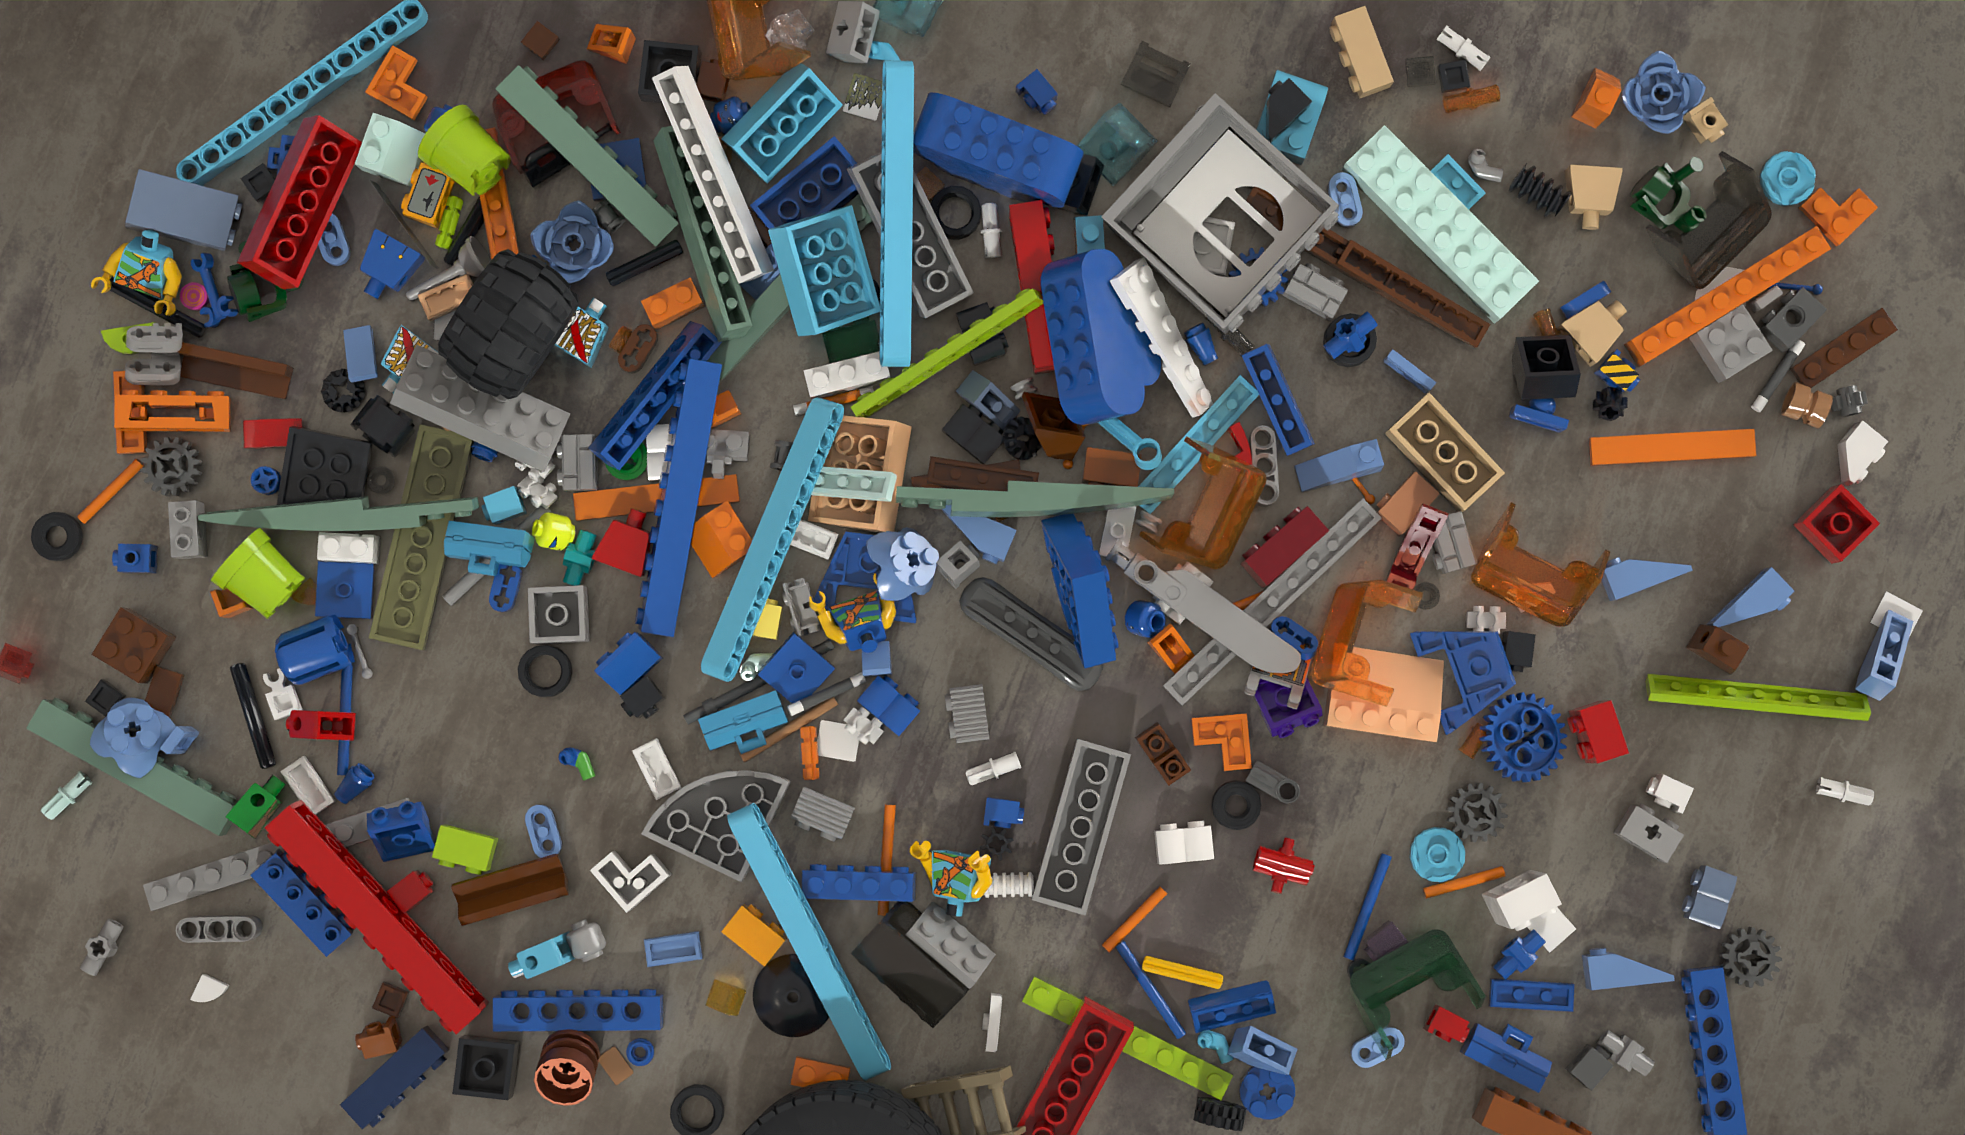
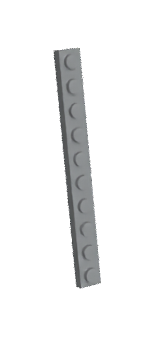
M1364 498L1361 499L1329 529L1330 531L1298 558L1243 611L1264 627H1267L1382 517ZM1213 638L1169 679L1163 687L1182 706L1233 659L1236 654Z
M409 798L380 807L385 809L398 807L401 803L409 801ZM374 809L326 824L325 826L345 847L370 840L371 838L367 832V813H371ZM271 842L144 884L143 888L150 910L154 911L251 879L250 875L274 852L280 849L284 853L285 850L281 845L277 847Z

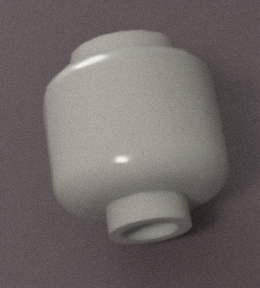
M584 919L571 925L572 931L566 935V941L575 959H582L583 962H586L604 954L602 949L606 947L607 943L597 922L588 923Z

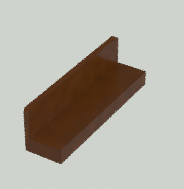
M182 342V348L178 351V353L184 355L180 377L280 399L287 398L293 367L283 363Z
M552 854L451 885L458 903V919L461 926L569 895L568 879L558 854Z

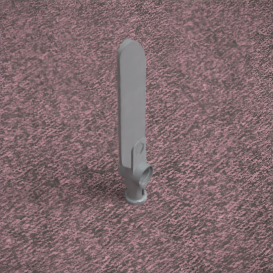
M1120 539L1106 556L1105 560H1111L1123 568L1124 574L1138 585L1145 588L1253 667L1271 673H1287L1298 668L1301 662V655L1294 647L1190 572L1183 569L1164 572L1154 562L1148 560L1139 552L1135 554L1122 545L1123 541ZM1118 553L1121 554L1122 556H1124L1126 559H1128V561L1125 560V559H1124L1123 557H1121L1120 555H1118ZM1141 566H1148L1152 569L1153 576L1151 580L1144 581L1139 577L1138 570Z

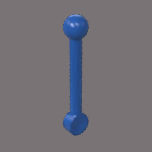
M1777 282L1767 288L1770 289L1778 286L1783 289L1798 290L1804 287L1815 295H1819L1823 291L1822 286L1819 284L1806 286Z

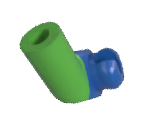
M569 747L559 753L560 763L577 767L583 781L596 776L586 752Z

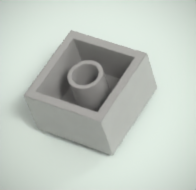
M1743 304L1689 337L1718 383L1730 378L1773 351Z
M578 585L528 588L529 635L531 644L590 642L588 587Z

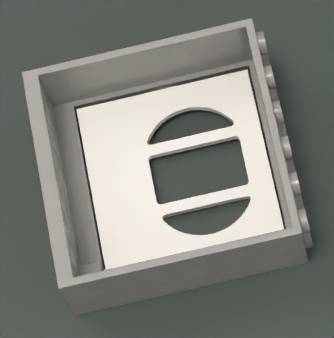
M1215 93L1104 213L1102 219L1114 233L1142 258L1144 257L1150 266L1226 334L1229 330L1234 333L1244 322L1242 316L1248 310L1253 312L1262 303V295L1267 289L1272 292L1282 281L1280 275L1286 269L1290 272L1300 262V254L1304 249L1310 251L1320 240L1319 233L1324 228L1328 231L1338 221L1339 205ZM1230 127L1231 129H1233L1242 139H1244L1253 149H1255L1264 159H1266L1271 164V166L1264 162L1255 152H1253L1228 128ZM1284 176L1286 179H1288L1297 189H1299L1308 199H1310V200H1311L1319 209H1321L1324 213L1322 214L1321 212H1319L1310 202H1308L1299 192H1297V191H1296L1288 182H1286L1282 177ZM1252 186L1270 193L1279 203L1283 213L1282 231L1277 230L1244 200L1235 189ZM1226 197L1234 201L1274 238V242L1250 267L1202 225L1206 218ZM1198 232L1241 271V275L1222 277L1206 270L1195 255L1193 245L1194 234ZM1134 233L1226 318L1223 319L1131 234Z

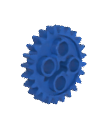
M1524 692L1517 693L1516 696L1514 694L1506 695V700L1504 698L1497 700L1498 706L1489 707L1493 715L1483 716L1488 725L1480 726V729L1486 732V736L1480 737L1479 740L1487 742V746L1482 748L1481 751L1490 752L1486 762L1495 761L1496 764L1493 770L1503 769V778L1511 775L1513 782L1520 781L1521 779L1523 783L1530 782L1531 779L1533 781L1541 780V775H1550L1549 769L1558 768L1554 760H1562L1564 758L1558 751L1567 749L1566 745L1560 743L1561 739L1567 737V734L1560 733L1559 730L1565 726V723H1557L1556 720L1561 714H1552L1551 711L1554 705L1544 706V697L1536 700L1534 693L1526 696ZM1525 712L1529 715V724H1526L1524 721ZM1540 724L1542 725L1541 729L1524 737L1525 732H1531ZM1504 727L1508 729V739H1506L1503 735ZM1539 736H1541V737L1543 738V741H1544V746H1543V748H1541V747L1539 746V743H1538ZM1523 738V742L1516 743L1512 745V747H1510L1507 751L1505 750V747L1507 745ZM1518 750H1520L1523 755L1522 762H1520L1517 758Z

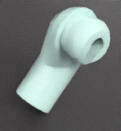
M774 653L751 654L740 668L741 678L745 681L753 680L757 675V671Z

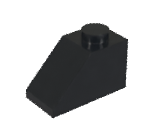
M1290 78L1284 83L1279 80L1268 91L1270 96L1266 103V139L1270 143L1278 138L1312 103V100Z

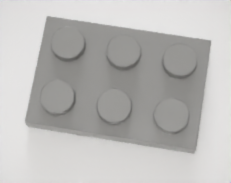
M933 901L906 933L907 937L969 989L976 983L996 955L987 945L980 942L963 925H960L950 915H947L946 911Z

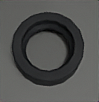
M963 186L943 188L934 196L930 204L947 239L960 240L966 238L976 231L980 223L981 206L979 200L971 190ZM952 197H960L966 200L972 211L969 222L964 227L958 229L946 226L939 216L942 203Z
M1349 313L1334 319L1324 332L1323 345L1335 336L1336 324L1343 318H1353L1356 320L1361 315ZM1375 328L1365 335L1367 338L1365 347L1358 355L1345 356L1341 354L1333 359L1326 350L1325 353L1331 361L1339 366H1358L1366 361L1376 348L1377 336Z
M539 645L529 649L522 656L518 665V678L523 688L532 695L539 697H551L563 692L569 685L572 677V665L567 654L559 648L549 645ZM540 655L553 656L561 666L560 679L550 687L543 688L537 686L529 676L530 664Z
M694 1084L684 1088L674 1098L670 1108L672 1124L681 1135H711L718 1129L724 1117V1104L721 1096L713 1088L706 1085ZM694 1095L707 1098L714 1109L711 1122L702 1128L688 1126L681 1116V1107L684 1101Z

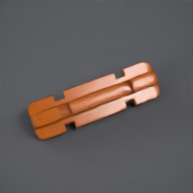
M804 726L800 729L801 738L804 739V742L801 743L802 765H805L803 778L804 780L819 779V768H816V764H819L818 745L814 740L817 737V728L815 726Z

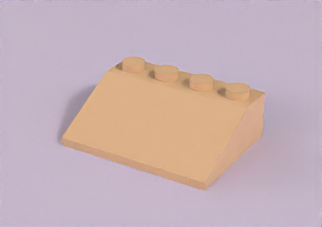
M844 415L823 467L893 472L897 475L892 500L891 502L812 495L808 521L870 532H894L899 503H896L897 486H902L912 426L892 420Z
M1335 644L1323 726L1437 742L1441 716L1444 660Z

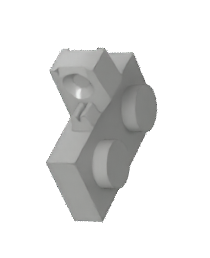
M711 429L706 459L707 463H712L713 478L724 479L725 464H732V460L748 461L749 432Z

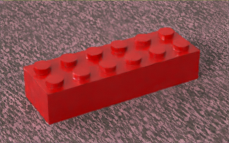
M320 115L303 118L237 263L282 289L298 288L352 171L362 142Z
M1042 200L1009 205V220L1020 290H1031L1033 288L1042 294L1041 274L1044 267L1048 263L1053 262L1051 255H1054L1055 250L1053 234L1047 235V228H1050L1051 223L1049 208H1043ZM1044 304L1025 315L1034 375L1055 372Z
M1085 996L1013 1128L1025 1126L1026 1132L1021 1135H1077L1134 1030V1022Z

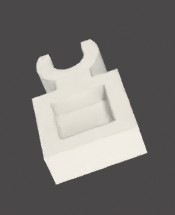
M280 668L277 669L279 679L276 682L271 680L269 673L263 674L265 684L272 688V692L265 695L274 720L290 716L292 710H303L294 685L285 686L287 678Z

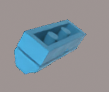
M449 521L444 539V554L450 558L469 560V573L496 576L499 564L525 568L530 561V553H532L535 538L525 530ZM479 559H489L490 564L479 563Z
M775 690L702 717L698 721L710 751L736 742L740 753L743 754L767 745L763 732L788 723V718L779 693ZM756 730L757 737L742 741V735Z

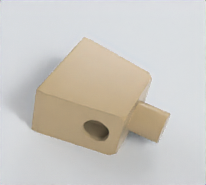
M1570 165L1565 169L1567 192H1572L1568 199L1569 211L1572 214H1583V229H1599V215L1606 216L1613 212L1622 168Z
M1617 300L1607 308L1598 301L1566 320L1556 329L1562 335H1571L1574 349L1591 367L1600 361L1624 331L1617 320L1627 311Z

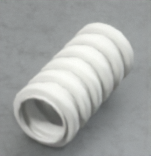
M1005 872L1002 875L993 873L992 884L984 893L985 898H989V895H994V898H997L998 895L1006 897V894H1011V897H1015V894H1020V897L1028 894L1029 897H1032L1034 892L1032 872H1028V875H1023V872H1019V875H1015L1014 872H1011L1010 875H1006Z

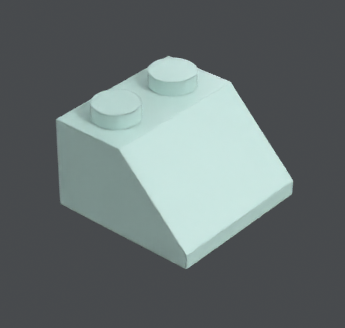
M373 113L355 165L362 171L412 187V173L415 168L419 169L422 162L418 157V148L425 133L397 120Z

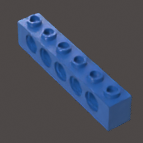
M689 321L588 449L605 464L620 471L673 404L675 391L680 390L682 380L678 379L680 364L685 363L686 358L707 361L722 342H718L717 337L704 325Z
M1720 966L1684 970V977H1681V986L1688 998V1005H1685L1687 1020L1691 1021L1692 1025L1689 1041L1691 1048L1695 1049L1696 1060H1693V1069L1700 1081V1088H1697V1096L1700 1105L1703 1104L1704 1115L1701 1116L1703 1131L1707 1132V1135H1748L1724 969ZM1707 989L1710 993V999L1707 1003L1701 1004L1699 995L1703 990ZM1712 1017L1714 1026L1710 1031L1706 1032L1703 1028V1023L1705 1019ZM1716 1045L1718 1054L1715 1058L1709 1059L1707 1051L1710 1046ZM1720 1073L1722 1082L1720 1085L1713 1087L1711 1084L1712 1076ZM1720 1101H1725V1111L1717 1115L1715 1111L1716 1104Z
M627 989L612 990V995H601V990H584V995H573V990H556V995H545V990H530L528 995H517V990L501 991V995L493 998V1032L559 1031L567 1029L577 1031L661 1030L663 1028V994H656V989H641L639 994H628ZM606 1002L612 1006V1016L605 1017L600 1013L599 1007L601 1003ZM630 1002H635L640 1006L641 1013L639 1016L633 1017L627 1012V1005ZM519 1003H524L529 1007L528 1017L523 1018L517 1014L516 1008ZM546 1003H552L557 1007V1015L555 1017H548L545 1014L544 1006ZM574 1003H581L585 1007L583 1017H576L572 1013V1005Z

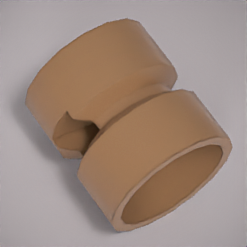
M1794 382L1783 401L1781 415L1794 420L1802 418L1804 424L1818 429L1823 425L1829 414L1833 397L1819 390L1812 393L1810 387Z

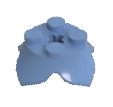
M1657 51L1642 62L1636 77L1626 82L1622 91V100L1627 110L1636 116L1639 121L1644 122L1654 131L1669 134L1682 125L1684 114L1694 109L1700 103L1706 87L1697 76L1691 73L1679 72L1675 60L1670 55ZM1657 90H1659L1661 95H1665L1662 101L1655 98L1654 94Z
M579 200L565 205L560 210L556 220L540 223L530 234L535 251L539 256L547 260L550 267L558 271L568 283L580 281L592 269L603 265L614 250L610 234L599 227L596 215L592 209ZM573 239H577L579 244H581L579 249L576 248L575 251H572L568 246L569 242L573 243Z
M905 527L900 532H880L866 541L869 556L873 562L881 567L877 577V588L881 600L898 601L914 592L918 595H924L930 591L934 581L939 553L916 530Z
M125 698L115 703L107 716L94 728L90 739V746L99 756L114 758L118 767L124 773L136 778H142L153 769L157 762L158 752L161 750L160 747L176 726L167 715L153 709L146 701L138 698ZM132 728L140 730L136 732L135 737H130L129 733L126 734V732H129Z

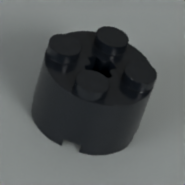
M377 395L374 399L370 398L350 425L355 430L358 428L364 432L362 436L365 439L373 442V445L387 454L390 451L391 456L395 458L414 434L415 425L412 423L413 420L405 413L399 411L396 414L393 412V409L389 407L391 404Z

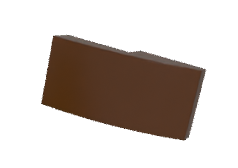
M1158 722L1135 737L1168 786L1191 771Z

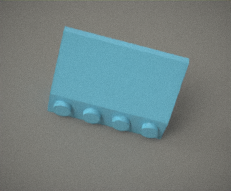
M852 205L789 222L768 230L798 336L817 335L880 312V304Z

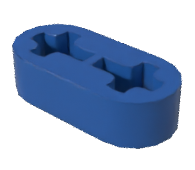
M1602 281L1560 308L1566 318L1569 319L1610 294L1611 290L1606 282Z
M499 564L498 573L494 576L489 596V603L494 610L507 612L514 607L522 579L521 567L512 566V570L516 572L515 577H510L508 585H505L506 576L502 574L503 569H508L509 565ZM507 588L505 597L509 598V603H504L502 607H499V602L495 601L496 596H501L503 589Z
M1281 616L1273 620L1270 631L1294 647L1300 653L1301 660H1309L1314 657L1318 648V640L1312 633L1288 617ZM1283 627L1287 629V632L1284 631L1282 634L1278 632V629L1281 630ZM1305 643H1308L1310 645L1309 648H1300V645H1304Z

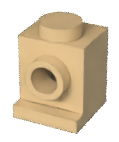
M1712 97L1683 116L1684 121L1700 144L1708 139L1713 143L1725 134L1723 129L1728 126V123L1713 103ZM1706 117L1710 119L1713 125L1706 123Z

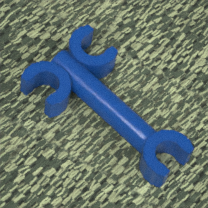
M209 253L200 254L202 261L201 259H192L191 266L194 271L200 272L211 307H203L199 312L200 315L210 316L209 321L204 324V327L216 328L226 316H236L238 309H228L229 302L234 300L233 296H219L211 272L214 265L213 256Z

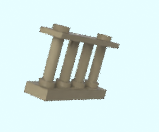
M1011 1065L912 1083L901 1089L903 1098H914V1102L918 1103L920 1110H924L932 1120L928 1100L931 1099L930 1095L938 1094L939 1098H942L951 1135H962L953 1099L955 1091L962 1089L963 1093L967 1094L976 1132L975 1135H1021L1026 1132L1025 1126L1012 1128L1002 1088L1005 1085L1004 1081L1013 1077ZM987 1085L988 1089L992 1090L1001 1130L987 1132L977 1092L980 1090L979 1086Z

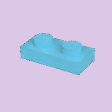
M1449 154L1431 170L1468 210L1486 194Z

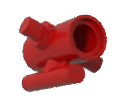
M1284 838L1282 847H1279L1278 851L1262 846L1258 847L1253 863V871L1272 876L1271 892L1282 894L1283 886L1287 884V881L1307 886L1310 875L1313 874L1315 865L1312 860L1294 856L1293 846L1295 840Z

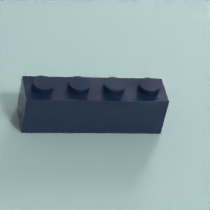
M428 1025L423 1027L347 1097L340 1106L361 1129L368 1125L374 1128L385 1118V1115L382 1113L389 1106L393 1109L406 1098L403 1093L410 1086L416 1089L426 1080V1077L423 1075L431 1067L435 1071L447 1060L444 1055L450 1049Z

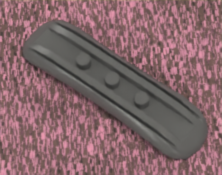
M982 577L974 579L964 588L959 602L961 610L968 617L1024 652L1072 689L1078 691L1089 690L1098 681L1103 670V664L1084 668L1074 645V637L1043 617L992 579Z

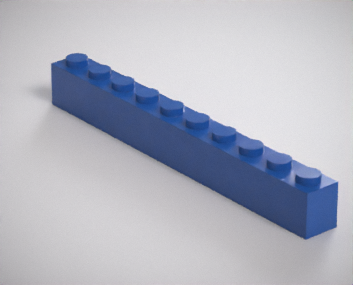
M686 358L685 363H681L679 367L678 379H681L682 383L680 390H676L673 406L677 407L676 417H671L668 433L672 434L671 445H666L664 451V461H667L666 472H661L659 488L663 489L661 500H656L654 515L658 516L656 527L652 526L650 531L649 543H653L651 554L647 553L644 569L648 570L647 581H642L640 587V597L644 598L642 608H637L635 615V624H639L638 629L641 632L674 637L722 364Z

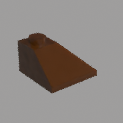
M1023 392L1022 398L1034 432L1046 455L1054 459L1072 461L1085 439L1082 426L1072 422L1066 416L1059 398Z

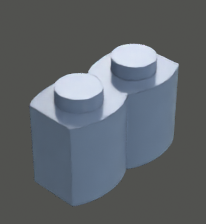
M1701 865L1699 870L1695 869L1690 884L1693 885L1692 893L1690 896L1687 895L1682 904V911H1685L1683 918L1714 929H1720L1735 889L1737 877Z

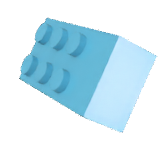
M796 61L721 140L757 177L768 184L843 104L809 67Z

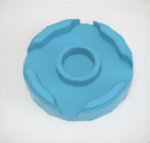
M1788 151L1780 152L1769 158L1763 165L1760 173V187L1765 196L1773 203L1781 206H1794L1807 199L1813 192L1816 178L1815 169L1811 161L1803 154Z
M1431 827L1421 831L1414 838L1410 846L1409 858L1413 869L1419 876L1432 882H1444L1455 877L1465 863V848L1462 840L1454 832L1446 828Z

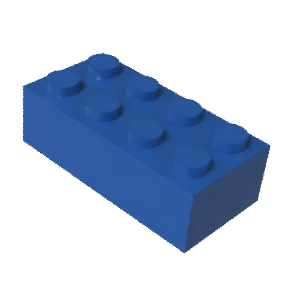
M834 136L750 205L751 210L768 229L789 222L842 208L859 194L847 171V168L857 164V162Z

